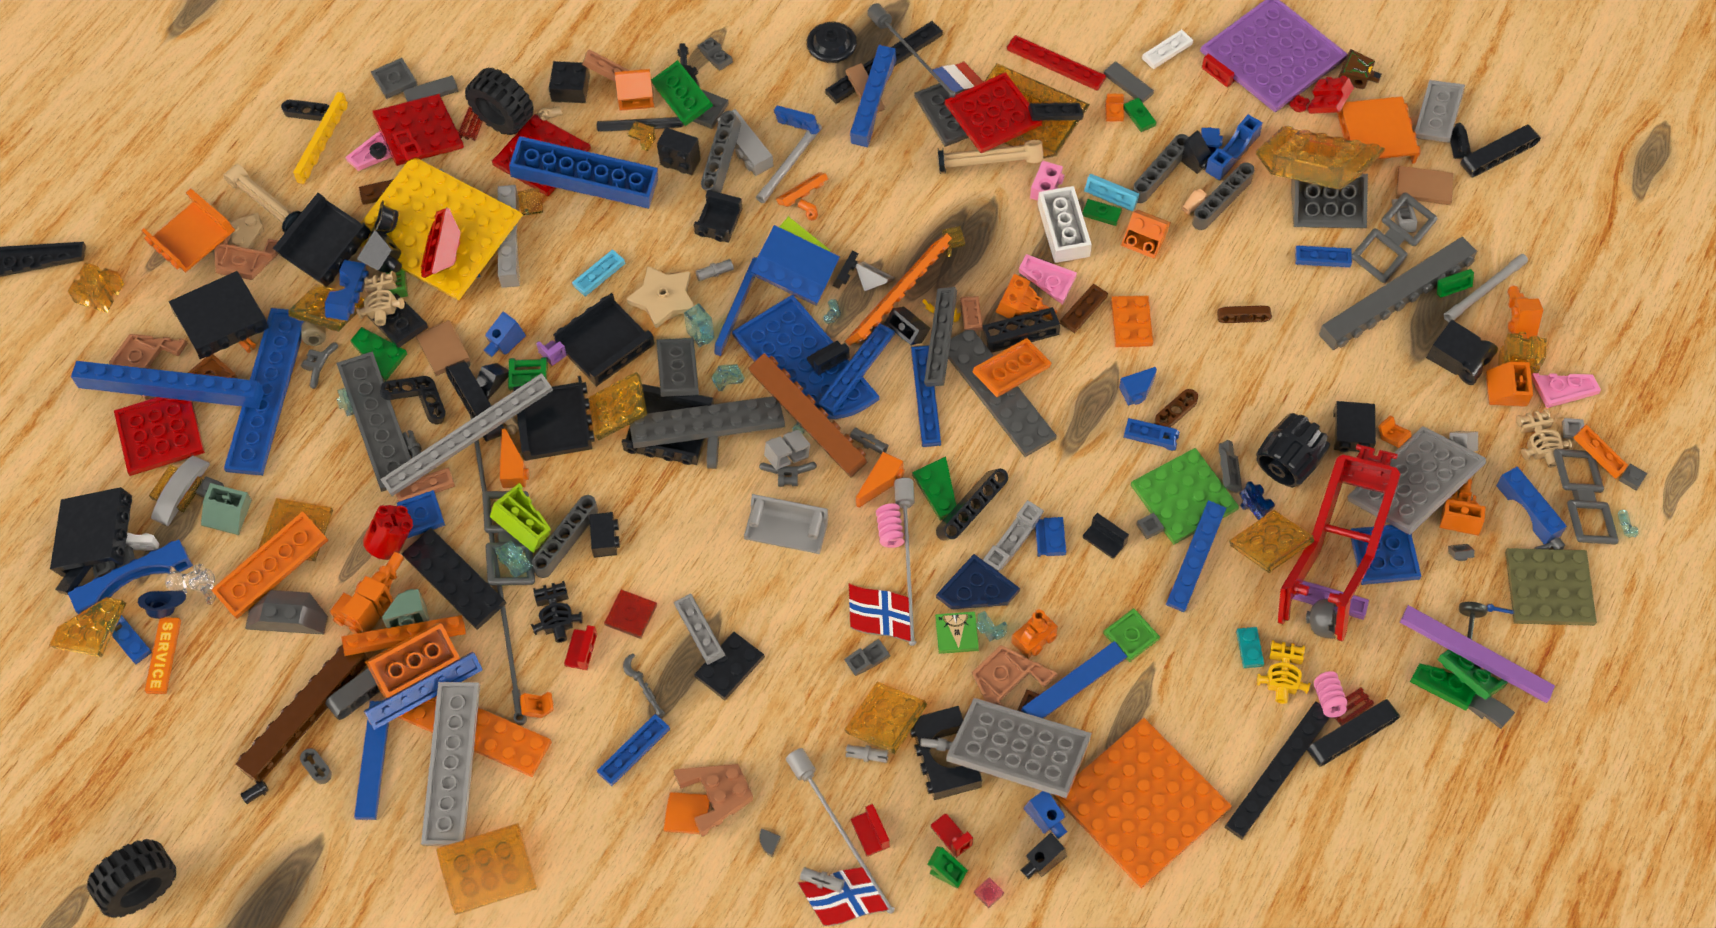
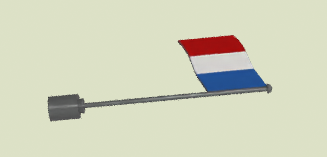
M875 3L869 7L867 11L868 17L880 29L888 27L946 89L950 97H955L957 93L983 83L982 79L964 61L959 64L941 66L932 70L890 25L892 16L883 6Z

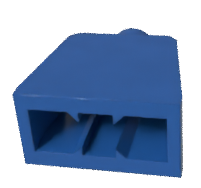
M504 311L485 335L490 343L484 349V352L490 357H493L498 350L506 355L526 336L517 321Z
M1041 791L1029 800L1023 808L1044 834L1051 830L1055 837L1059 839L1067 833V830L1061 824L1065 815L1050 793Z

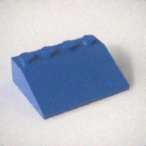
M774 225L754 263L750 275L817 306L840 256Z

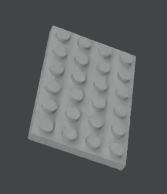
M1422 426L1394 452L1398 454V457L1391 460L1390 466L1396 467L1401 475L1386 522L1411 535L1486 464V458ZM1356 487L1347 497L1349 502L1377 517L1384 493Z
M974 698L951 745L946 761L1067 798L1092 733Z

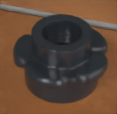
M381 142L374 143L369 148L370 155L375 159H381L385 157L387 147Z

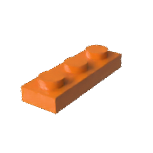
M818 172L776 198L778 205L791 206L799 197L803 198L809 195L810 190L822 187L824 182L828 180L826 173Z
M1583 426L1573 437L1615 479L1629 466L1589 426Z

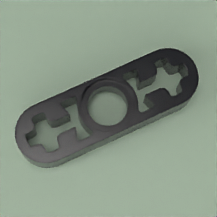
M286 100L282 103L281 108L286 117L321 121L326 113L324 111L328 110L329 105ZM306 108H311V111L308 113L302 112Z

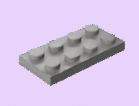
M1429 80L1415 128L1416 138L1450 143L1465 89L1464 84Z

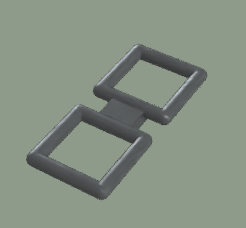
M1405 192L1382 218V222L1390 228L1384 235L1381 231L1374 228L1352 253L1351 258L1379 281L1385 283L1408 256L1407 252L1400 247L1401 243L1405 240L1410 245L1416 246L1438 218ZM1405 201L1428 218V221L1414 237L1391 220ZM1375 237L1399 255L1384 274L1360 256Z
M1555 449L1553 454L1564 490L1572 491L1574 500L1567 502L1577 541L1580 543L1616 545L1619 540L1609 504L1607 502H1597L1594 492L1601 493L1604 491L1597 461L1587 451ZM1563 457L1587 458L1594 484L1570 483ZM1577 508L1602 510L1609 536L1584 535Z
M509 491L483 492L484 530L486 533H498V542L487 543L485 546L488 584L491 586L533 585L535 583V573L532 566L533 552L500 525H492V519L489 517L491 514L490 499H500ZM523 491L525 495L529 497V493L527 491ZM494 550H525L527 577L495 578Z

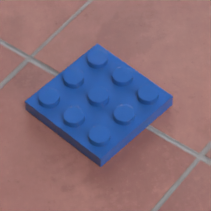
M1385 525L1374 560L1362 579L1361 585L1420 580L1421 572L1412 534L1409 535L1393 525ZM1374 526L1351 528L1350 530L1371 535ZM1351 538L1358 568L1369 543Z

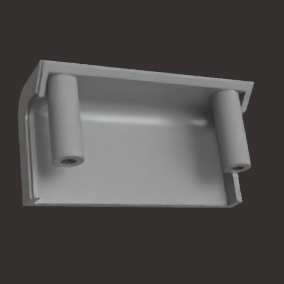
M752 494L751 512L744 533V539L820 554L828 525V509Z

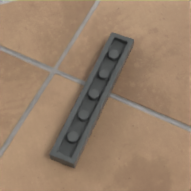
M955 287L938 288L924 380L926 387L944 386L957 297Z

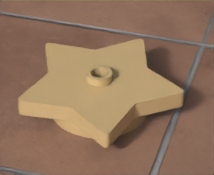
M647 267L644 285L627 297V302L630 305L645 310L655 328H658L667 319L674 318L679 314L695 312V306L686 293L691 278L690 272L666 275L656 269Z

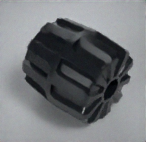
M1290 413L1268 434L1256 452V461L1262 470L1276 482L1291 488L1298 487L1317 468L1329 450L1328 435L1319 430L1320 426L1317 423L1309 422L1308 417Z

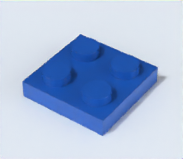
M434 490L397 502V506L401 505L407 508L408 514L413 520V527L408 538L425 533L430 528L434 530L445 526Z

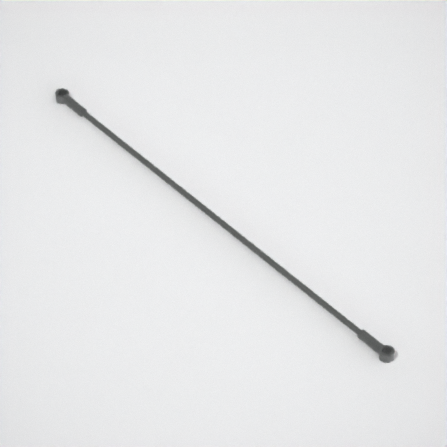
M477 440L474 444L483 494L487 489L479 440ZM489 533L490 543H495L494 533ZM494 550L495 577L501 578L497 552ZM497 585L498 594L504 599L502 585ZM504 605L501 608V616L513 686L512 696L515 708L513 718L517 725H524L527 717L522 715L521 694L517 685ZM519 716H523L522 720H517Z

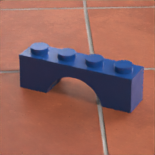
M1248 114L1238 125L1228 144L1223 149L1218 148L1210 156L1205 172L1221 180L1260 136L1263 122Z
M344 260L339 271L340 285L345 288L329 292L325 301V317L348 321L350 314L354 313L355 303L359 302L360 292H363L364 279L369 277V271H366V264Z
M1517 466L1502 474L1496 486L1507 500H1515L1525 508L1532 521L1533 532L1545 545L1554 538L1561 537L1567 527L1566 524Z

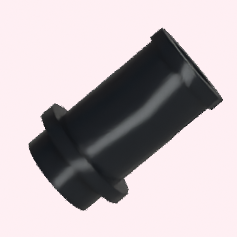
M263 780L260 782L256 781L254 786L240 794L244 802L249 804L262 794L265 796L269 789Z

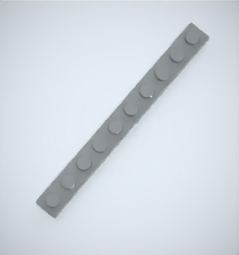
M541 373L380 480L390 495L394 496L553 391V388Z

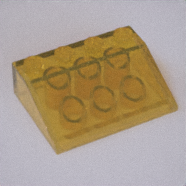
M518 823L436 849L455 915L537 889L524 836Z

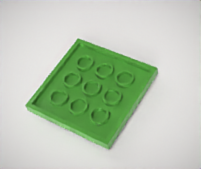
M1196 448L1131 482V487L1151 514L1155 513L1164 527V533L1173 545L1195 533L1208 500L1226 508L1223 518L1239 509V505Z

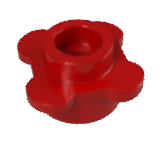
M1297 95L1289 105L1295 112H1304L1310 100Z

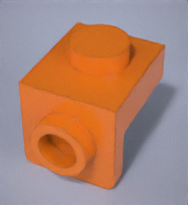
M1391 415L1381 422L1378 427L1381 440L1398 448L1412 437L1411 431L1396 425L1394 417Z
M546 692L542 696L527 693L520 696L522 715L543 718L554 710L551 692Z

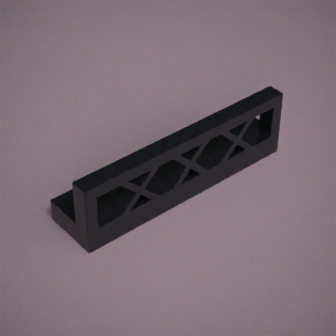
M1051 307L982 325V329L987 339V348L993 353L1008 349L1026 338L1031 342L1057 336L1060 334V322L1054 308ZM1051 314L1053 320L1045 321L1041 318ZM1029 319L1035 321L1034 325L1031 326L1025 325L1024 322ZM1010 324L1018 326L1016 330L1012 331L1006 329V327ZM997 329L1000 332L997 335L990 336L988 330Z

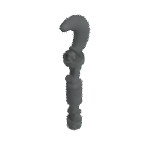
M631 654L625 658L623 670L626 675L633 677L635 681L639 682L645 697L653 705L656 715L660 718L665 715L663 709H660L655 701L656 698L648 687V683H644L642 679L644 677L643 673L634 671L631 668V661L635 657V654Z

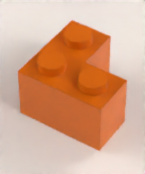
M343 593L330 610L333 621L340 626H348L349 630L354 634L371 631L380 619L372 601L357 593L353 596Z

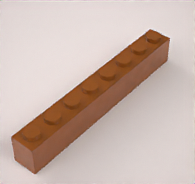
M763 353L748 367L750 373L851 478L868 463L865 458L866 453L860 447L856 449L852 443L854 441L847 433L843 435L839 431L841 427L834 420L832 422L828 420L827 416L829 415L822 407L818 409L814 405L816 401L809 394L805 396L802 393L803 388L797 381L793 383L789 379L791 377L784 368L780 370L777 367L779 363L773 356L768 357Z

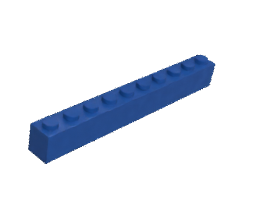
M76 361L71 374V378L77 387L81 389L259 408L264 395L260 383L254 380Z

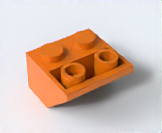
M650 69L615 72L620 111L654 108Z
M1136 210L1132 214L1121 246L1155 259L1166 238L1171 222L1141 210Z
M1510 361L1486 371L1489 405L1528 406L1533 396L1530 362Z

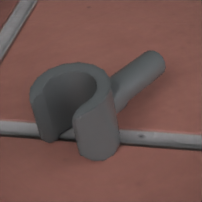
M1554 538L1550 543L1535 547V549L1553 548L1554 550H1562L1565 544L1560 538Z

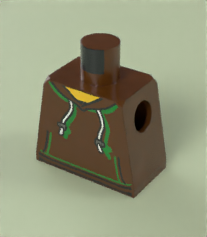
M1350 49L1340 71L1339 78L1346 76L1350 79L1354 88L1365 89L1368 80L1379 83L1382 73L1373 71L1375 64L1373 59Z

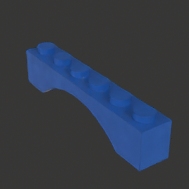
M878 46L850 131L851 144L863 147L869 146L879 103L896 62V48Z
M178 539L169 542L158 550L149 552L139 559L132 560L129 564L115 568L110 573L97 577L83 586L76 587L73 591L68 592V595L76 613L83 620L101 611L110 597L127 583L152 574L176 575L192 567L193 564L185 547Z

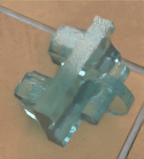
M512 540L501 547H497L494 551L498 555L500 562L505 564L511 571L510 574L513 577H519L532 568V564L522 554L523 549L517 547Z

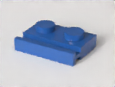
M1063 517L1039 519L1035 525L1038 557H1041V555H1066Z

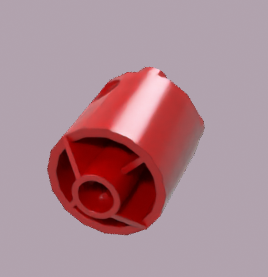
M380 505L363 538V545L368 553L383 560H390L394 552L400 553L413 527V520L408 514L407 508L401 505Z

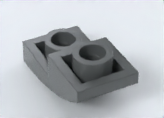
M712 37L697 45L702 54L719 71L733 63L732 57L723 51L721 44Z

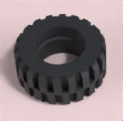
M482 69L465 89V98L468 100V105L472 108V111L487 126L492 127L493 130L499 131L501 134H516L533 115L534 106H532L533 103L529 99L528 93L524 91V88L514 78L512 79L507 73H503L499 69Z
M152 839L134 841L132 844L124 845L123 848L112 852L110 856L105 857L94 868V872H91L89 875L87 889L102 914L112 918L125 917L127 914L131 915L140 909L146 908L148 904L155 902L159 896H162L166 889L171 887L172 881L176 878V866L158 841Z

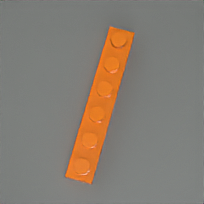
M459 615L341 636L344 655L348 656L391 648L435 623H442L449 637L464 635L466 630L463 617Z

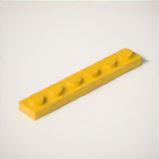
M337 91L293 171L297 183L304 184L307 178L310 177L311 170L317 164L321 152L325 150L326 143L332 137L335 126L339 124L341 115L346 111L348 102L344 93Z

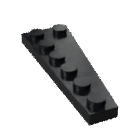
M84 242L0 247V277L84 261L86 245Z

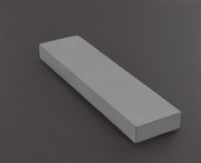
M692 594L673 602L707 665L724 657L725 654Z

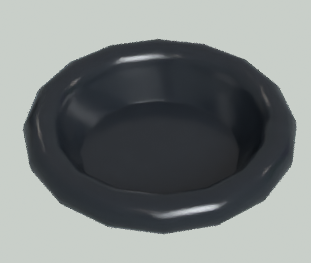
M825 22L817 25L810 31L806 39L807 49L810 54L817 60L826 63H838L846 60L854 53L857 46V37L853 30L839 22Z

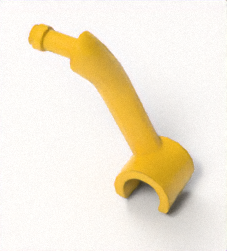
M923 299L922 303L925 304V308L934 314L935 307L928 303L926 299ZM955 308L953 322H957L961 316V313H957V308Z

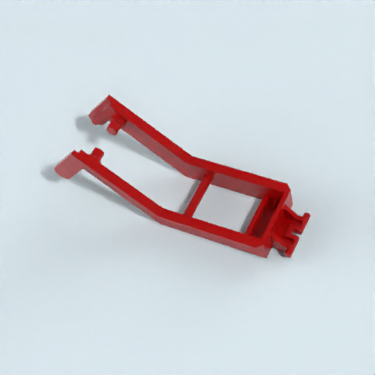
M1360 444L1356 446V450L1360 451L1356 457L1342 454L1336 458L1311 539L1280 589L1278 623L1284 625L1285 621L1290 619L1293 597L1299 594L1307 596L1310 586L1303 585L1302 582L1320 554L1327 532L1369 543L1366 553L1345 591L1339 594L1330 592L1328 602L1336 604L1338 607L1335 634L1337 635V640L1342 642L1347 633L1350 601L1374 560L1401 475L1396 467L1390 466L1391 460L1397 459L1398 454L1379 450L1378 456H1375V448ZM1343 483L1384 493L1371 535L1330 525Z

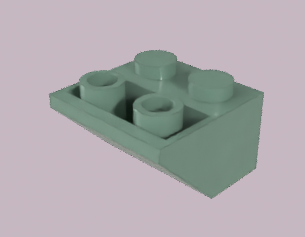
M210 483L203 500L201 526L239 535L252 499L247 492Z

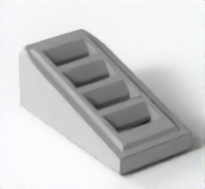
M1392 199V206L1398 199ZM1405 201L1401 206L1402 208L1394 215L1395 222L1407 233L1415 232L1418 221L1413 207Z

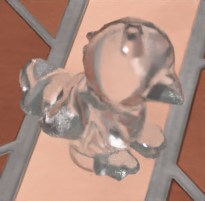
M196 564L193 567L194 571L183 574L171 566L169 575L165 579V585L170 591H183L187 593L186 588L188 587L193 591L202 593L207 604L211 605L214 602L216 595L211 589L213 588L212 583L215 582V577L210 569H206L203 564Z

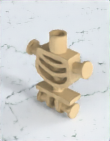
M391 271L390 274L381 273L380 278L378 275H374L373 278L366 277L364 279L366 285L364 289L369 295L364 299L365 307L356 309L360 319L368 314L371 319L375 318L376 325L383 326L386 324V315L394 314L396 307L404 308V299L399 298L397 300L389 291L397 288L395 284L397 277L394 271Z
M1545 409L1543 412L1535 411L1533 416L1531 413H1526L1522 417L1518 415L1516 422L1519 427L1522 426L1521 434L1535 431L1527 442L1528 449L1523 448L1521 450L1523 458L1527 460L1533 455L1535 460L1545 458L1550 468L1557 466L1553 451L1563 448L1571 450L1572 441L1571 439L1562 441L1557 431L1543 430L1550 428L1554 422L1553 418L1550 419L1549 410Z

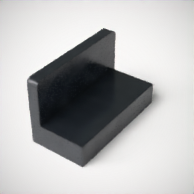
M835 341L808 356L807 361L817 375H820L850 358L849 347L846 343L841 345L839 341Z
M1096 513L1092 519L1091 526L1083 534V539L1112 559L1124 548L1129 537L1128 533L1099 513Z

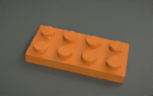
M1026 338L975 366L972 372L996 397H999L1050 368L1052 362Z

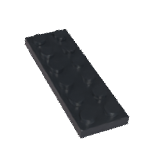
M432 528L426 531L402 553V556L476 630L507 604Z

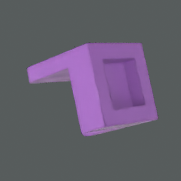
M552 340L545 346L540 341L536 343L538 352L543 357H547L551 366L567 356L565 347L560 341L556 344Z

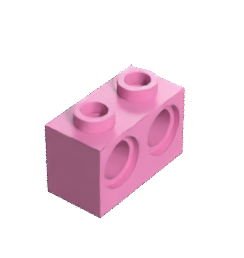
M1042 161L1031 187L1030 198L1038 201L1039 192L1059 189L1057 187L1059 184L1062 185L1065 176L1062 174L1063 166Z

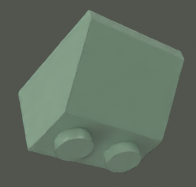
M409 589L404 593L398 594L382 616L387 628L429 621L427 607L419 589Z

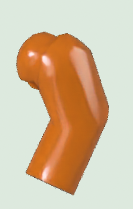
M802 199L799 201L798 208L806 211V217L810 221L815 220L818 217L816 206Z

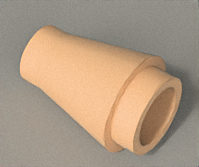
M1202 189L1194 190L1182 206V210L1189 215L1208 197Z

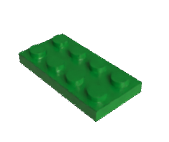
M678 60L651 79L653 86L684 126H687L713 107L711 101Z

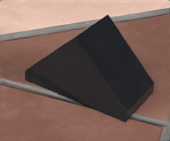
M498 363L481 367L477 382L488 400L509 377V370Z

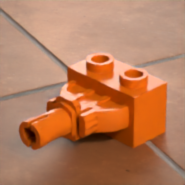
M1013 274L996 313L1009 319L1013 318L1015 314L1020 316L1050 307L1044 305L1042 302L1043 298L1037 296L1034 289L1029 286L1031 281ZM1051 314L1044 316L1049 320H1053Z
M1510 286L1507 293L1510 297L1508 305L1511 308L1512 319L1508 322V331L1511 332L1514 340L1536 339L1543 314L1539 298L1528 299L1523 293H1520L1517 286Z
M1471 479L1467 481L1466 485L1463 484L1459 488L1458 496L1456 491L1451 499L1445 501L1441 511L1439 528L1479 536L1485 520L1486 506H1481L1477 503L1476 495H1473L1471 499Z
M397 552L393 553L386 566H380L379 571L371 578L365 576L356 586L355 593L372 601L381 617L394 601L389 590L393 580L397 578L396 571L404 560V557Z
M1038 609L1032 614V618L1012 635L1011 643L1029 659L1032 655L1037 656L1047 642L1050 644L1056 639L1058 626L1044 611Z

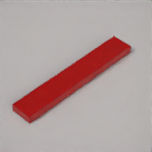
M1017 35L1013 37L1007 46V51L1096 91L1099 90L1106 80V75Z

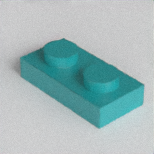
M1257 627L1237 629L1236 635L1243 669L1263 667L1264 659Z

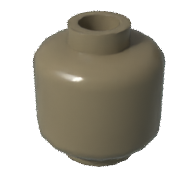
M318 319L306 320L301 326L303 342L310 346L322 344L326 338L324 323Z

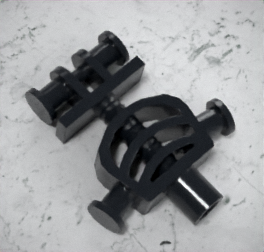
M565 581L556 585L551 583V588H547L546 585H543V588L540 589L533 588L537 607L547 605L539 612L540 623L531 624L534 634L537 635V632L544 630L546 635L554 633L555 642L557 643L567 640L565 630L573 628V622L583 623L582 612L572 614L568 604L557 603L569 599Z

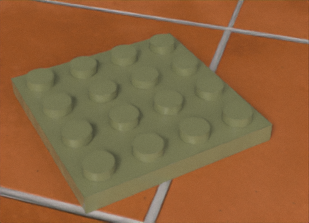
M1506 549L1505 555L1514 624L1595 626L1597 620L1587 550Z

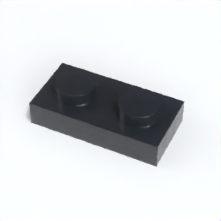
M852 250L832 286L839 289L842 283L846 285L851 276L848 274L849 270L854 271L858 263L856 260L857 252Z

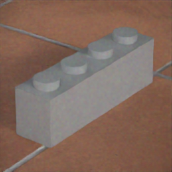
M734 109L732 111L741 121L740 132L734 148L736 155L745 162L747 170L752 171L757 176L773 167V156L737 110Z

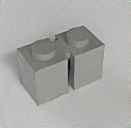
M799 430L786 433L783 438L780 436L767 441L764 455L777 470L791 464L787 456L794 463L808 458L810 443Z

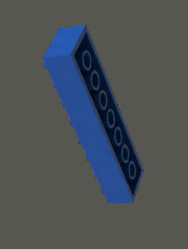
M521 136L518 138L509 165L510 175L513 178L648 209L650 208L658 182V168Z

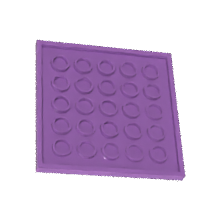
M1264 0L1201 46L1200 52L1205 56L1209 53L1235 73L1233 79L1275 113L1293 100L1295 96L1301 94L1346 60L1348 55L1280 0Z

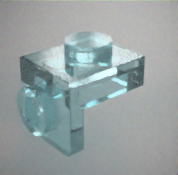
M737 364L718 366L712 376L713 383L718 391H723L727 384H739L745 379Z
M345 388L337 390L339 398L336 399L339 408H344L347 416L353 415L354 412Z
M985 611L978 614L977 628L980 633L986 635L989 641L999 640L1005 636L1008 626L1006 622L995 627Z

